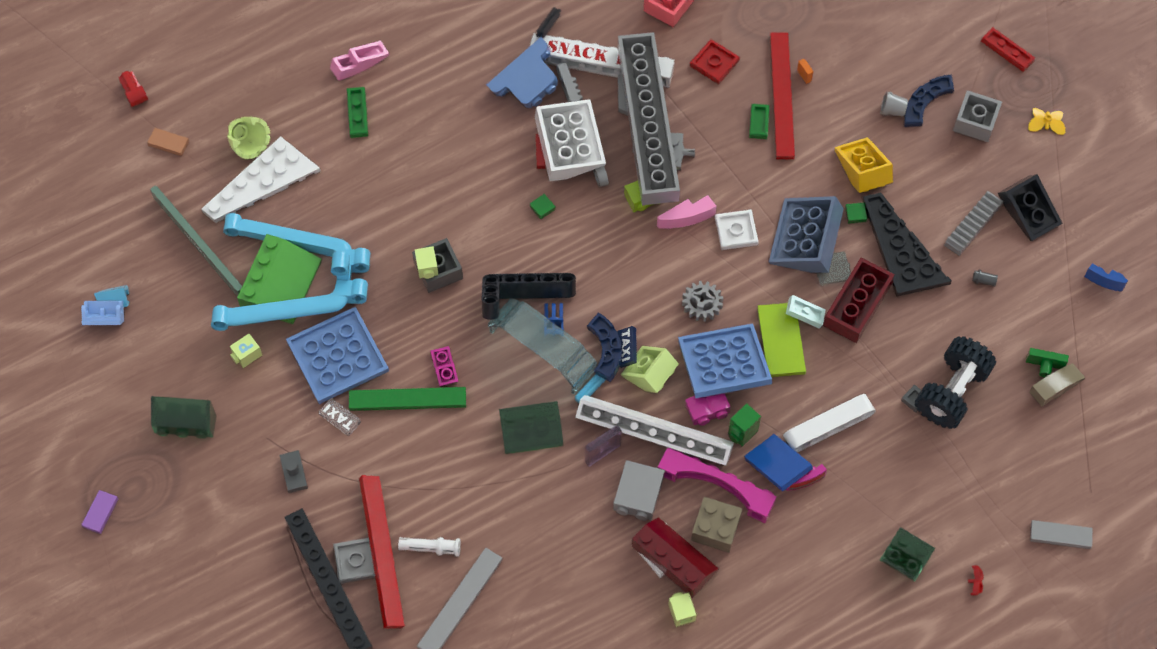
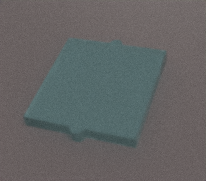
M845 251L833 253L829 273H817L820 285L847 281L851 272L849 268L850 263L847 261Z

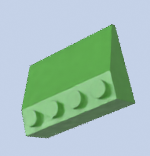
M266 234L237 297L240 307L305 298L322 259L285 239ZM296 318L283 319L280 321L294 324Z

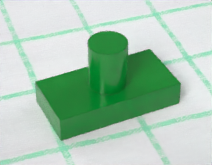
M1030 348L1026 356V363L1040 365L1039 376L1045 378L1051 374L1052 368L1061 369L1065 367L1068 363L1069 355Z

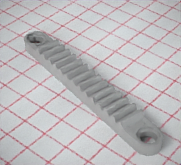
M566 62L557 64L558 77L567 102L582 101L583 97L580 95L576 78L571 77ZM604 166L592 170L599 187L609 184Z

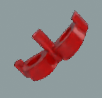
M978 565L972 566L975 579H968V583H974L970 594L972 596L979 595L983 591L982 580L984 575Z

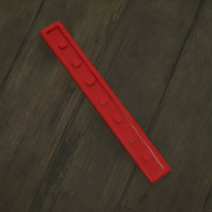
M770 32L776 159H795L788 32Z
M362 475L359 477L383 627L386 629H402L405 624L380 477Z

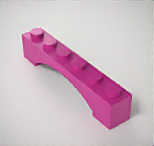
M668 447L658 465V469L665 470L664 478L673 482L676 479L690 478L718 485L741 501L748 510L747 516L766 523L777 496L771 491L759 489L752 482H744L737 479L734 474H726L716 466L706 465L700 459L684 455L679 450Z

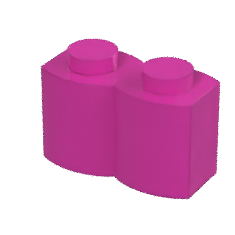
M725 393L701 398L692 396L685 400V406L693 425L699 424V426L708 424L711 419H723L728 416L731 409Z

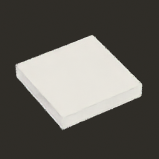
M752 210L715 214L721 250L758 245Z

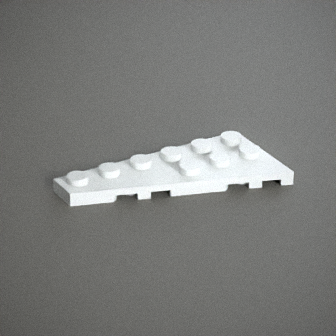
M280 136L202 208V212L217 223L225 219V216L229 213H236L237 210L245 206L248 208L254 202L260 199L264 200L288 188L290 184L298 180L299 182L305 180L306 176L321 172L320 168Z

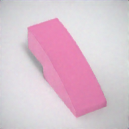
M377 41L349 49L348 54L332 58L330 69L338 81L374 66L388 57L389 53L382 42Z
M708 195L694 204L687 199L658 216L657 227L659 229L679 228L705 221L716 214V205Z

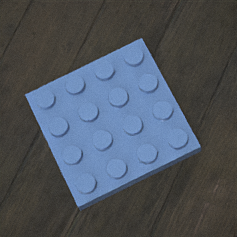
M356 307L286 338L287 344L318 404L389 372L386 362Z
M753 323L678 337L679 347L695 398L772 384V377Z

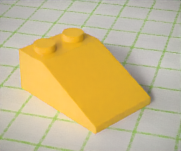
M868 137L835 147V152L851 184L859 193L893 183V164Z

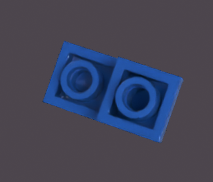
M1093 263L1084 276L1099 286L1121 292L1128 282L1121 273L1112 270L1107 274L1103 268Z

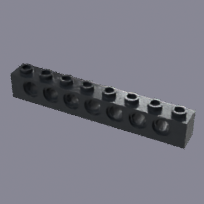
M303 508L285 516L287 526L348 648L373 649Z

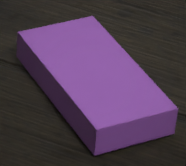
M99 490L82 523V527L101 534L118 501V497Z

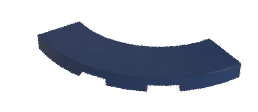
M952 74L933 78L915 90L907 104L904 115V127L922 126L923 113L928 104L939 96L954 92Z
M598 312L587 325L588 330L595 334L602 345L601 359L594 371L596 375L611 382L621 363L622 347L613 324Z

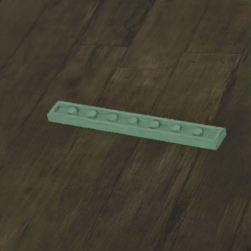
M157 186L152 187L150 191L155 201L238 297L242 285Z

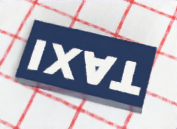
M630 326L617 331L622 347L620 368L637 363L636 328Z

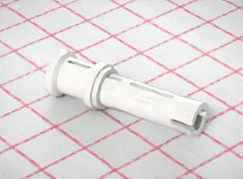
M400 537L398 549L436 552V554L441 556L442 554H455L456 557H459L461 540L458 538L456 540H444L443 537L437 540Z

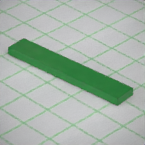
M466 387L349 390V411L466 408Z

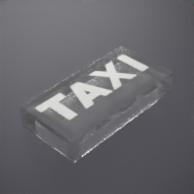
M332 398L318 411L319 415L347 436H350L361 423L358 417Z

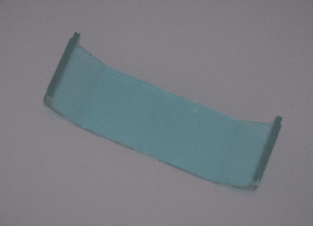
M509 299L500 309L499 317L488 322L490 333H493L497 328L504 329L558 369L570 383L572 394L582 386L597 367L595 359L578 340L523 301L519 302L515 299Z

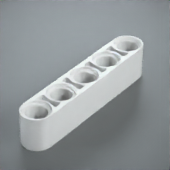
M861 394L784 433L783 437L792 449L800 452L867 419L876 410L866 394Z

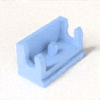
M123 300L84 301V305L81 307L82 325H121L124 322Z

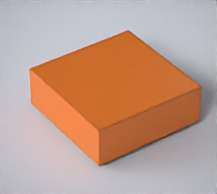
M805 59L799 60L797 72L804 82L808 84L812 82L814 71Z

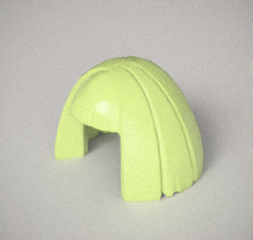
M241 117L229 124L227 137L231 148L239 157L253 159L267 148L266 145L270 141V129L267 123L258 117Z

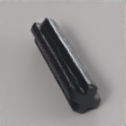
M556 7L551 9L536 30L537 38H545L559 18L560 9Z

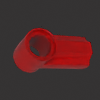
M125 71L118 77L131 107L148 100L143 86H140L133 71Z

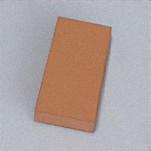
M154 128L147 143L148 146L182 156L189 143V139Z

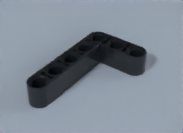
M572 273L485 275L482 278V316L487 320L497 319L500 315V299L574 297L576 295V276Z

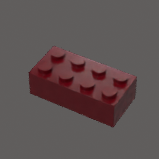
M861 257L825 315L823 326L857 344L891 287L895 274Z

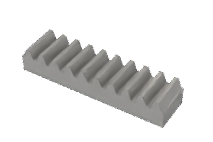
M987 191L976 206L973 207L972 211L961 221L960 225L956 227L951 236L947 238L944 246L960 256L999 210L1004 201Z

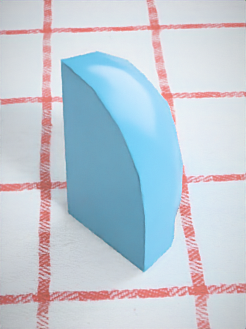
M128 285L94 293L97 301L123 300L124 307L129 305L126 296L129 294Z

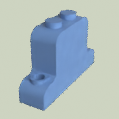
M540 37L486 85L496 96L502 97L508 92H512L526 108L538 106L542 102V98L556 90L558 84L557 77L544 63L550 56V47Z

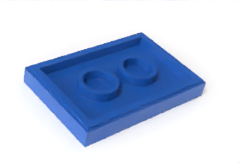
M775 434L744 456L745 461L782 492L813 469L811 463Z

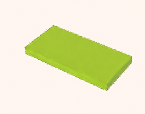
M788 303L757 306L763 352L771 377L806 374L798 319L786 314Z

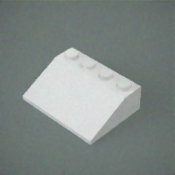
M590 99L536 107L535 121L550 182L569 179L606 165Z

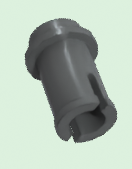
M979 269L974 271L972 281L976 282V284L982 283L995 287L998 275L981 272Z

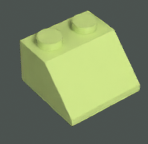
M642 346L637 352V363L627 366L621 373V376L644 391L658 393L663 388L667 379L674 373L679 363L666 348Z

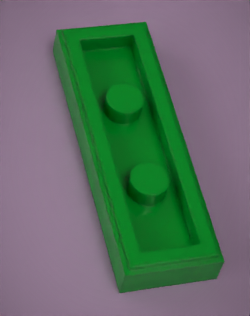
M365 87L347 88L350 138L369 137Z

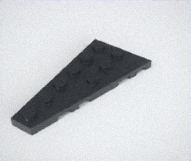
M876 193L863 196L862 201L865 204V209L887 271L895 274L892 285L896 297L950 285L952 280L948 276L946 277L940 265L934 262L928 250L915 234L910 232L906 227V223L894 212V208L883 194Z

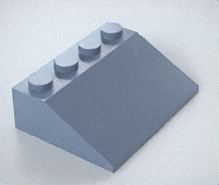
M836 196L784 199L769 258L770 264L810 273H829L844 210Z

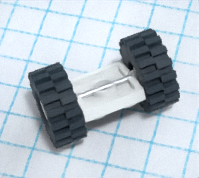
M965 336L954 338L944 353V360L947 365L951 366L950 369L956 372L946 388L941 384L938 386L937 383H927L924 385L915 400V407H917L918 412H922L921 415L923 417L926 416L927 420L935 422L934 424L937 426L941 425L942 428L955 429L958 427L968 410L967 404L963 402L964 400L961 397L966 391L964 386L970 381L984 382L987 380L997 362L991 350L988 351L985 345H980L979 341L975 342L972 338L967 339Z

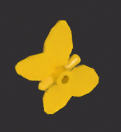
M1032 109L1034 118L1029 123V131L1041 130L1044 125L1045 129L1048 130L1050 125L1051 130L1056 134H1065L1066 128L1061 121L1063 117L1062 111H1054L1050 114L1049 111L1044 113L1040 109Z

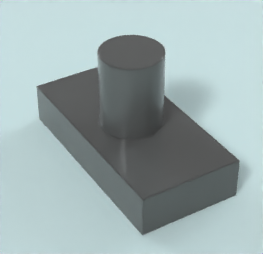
M299 450L279 455L288 493L308 489Z

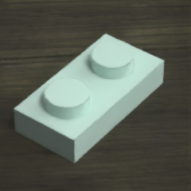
M792 295L788 300L786 314L820 328L823 326L826 310Z

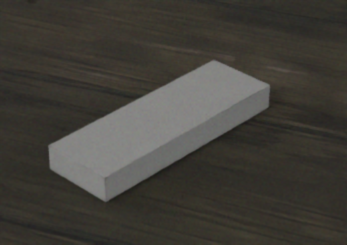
M1032 520L1030 541L1091 549L1093 528Z

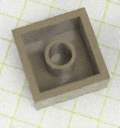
M704 497L693 528L691 541L729 553L743 508Z

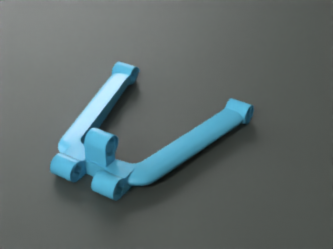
M229 213L225 216L223 233L228 236L239 235L264 240L266 234L285 239L306 251L332 257L331 273L337 276L334 291L328 295L236 308L217 305L213 308L211 327L214 330L224 331L228 329V326L333 313L341 310L346 304H362L366 302L368 282L360 278L351 280L352 273H365L369 270L371 253L368 249H352L348 242L339 238L242 219L236 213Z

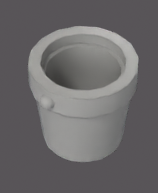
M887 91L882 100L881 115L903 117L907 109L908 99Z

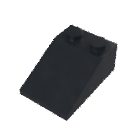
M1038 174L1027 176L998 193L1000 199L1004 201L1003 204L1006 210L1030 241L1063 224Z

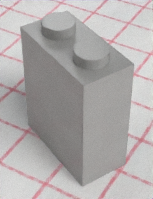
M626 460L614 500L613 510L620 515L626 516L629 514L636 516L639 520H652L665 470Z

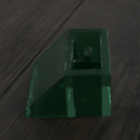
M900 527L880 558V561L915 582L932 557L935 547Z

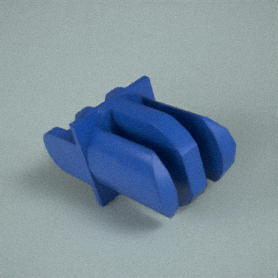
M545 303L544 337H547V335H553V337L561 335V337H564L563 303H559L560 318L556 317V303H552V317L548 318V303Z

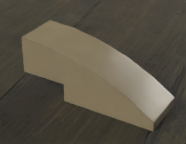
M1072 363L1033 385L1030 394L1043 407L1051 400L1057 399L1076 386L1085 377Z

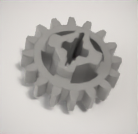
M699 281L697 286L695 283H692L691 288L686 287V293H683L682 299H684L682 300V306H685L684 312H690V318L696 316V321L703 318V321L706 322L707 317L713 320L714 314L719 315V309L723 307V296H720L721 290L716 291L715 284L710 287L708 281L705 285L702 284V281Z

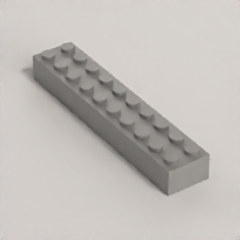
M652 32L618 36V54L642 205L678 202L680 187L655 34Z

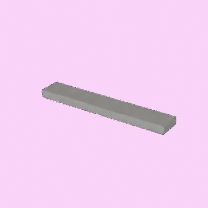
M488 548L484 549L417 645L418 649H441L502 562L503 558Z

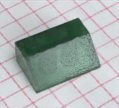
M151 396V426L156 434L160 436L173 434L178 437L196 436L200 439L213 437L217 415L210 400Z
M558 401L499 409L505 454L564 446Z

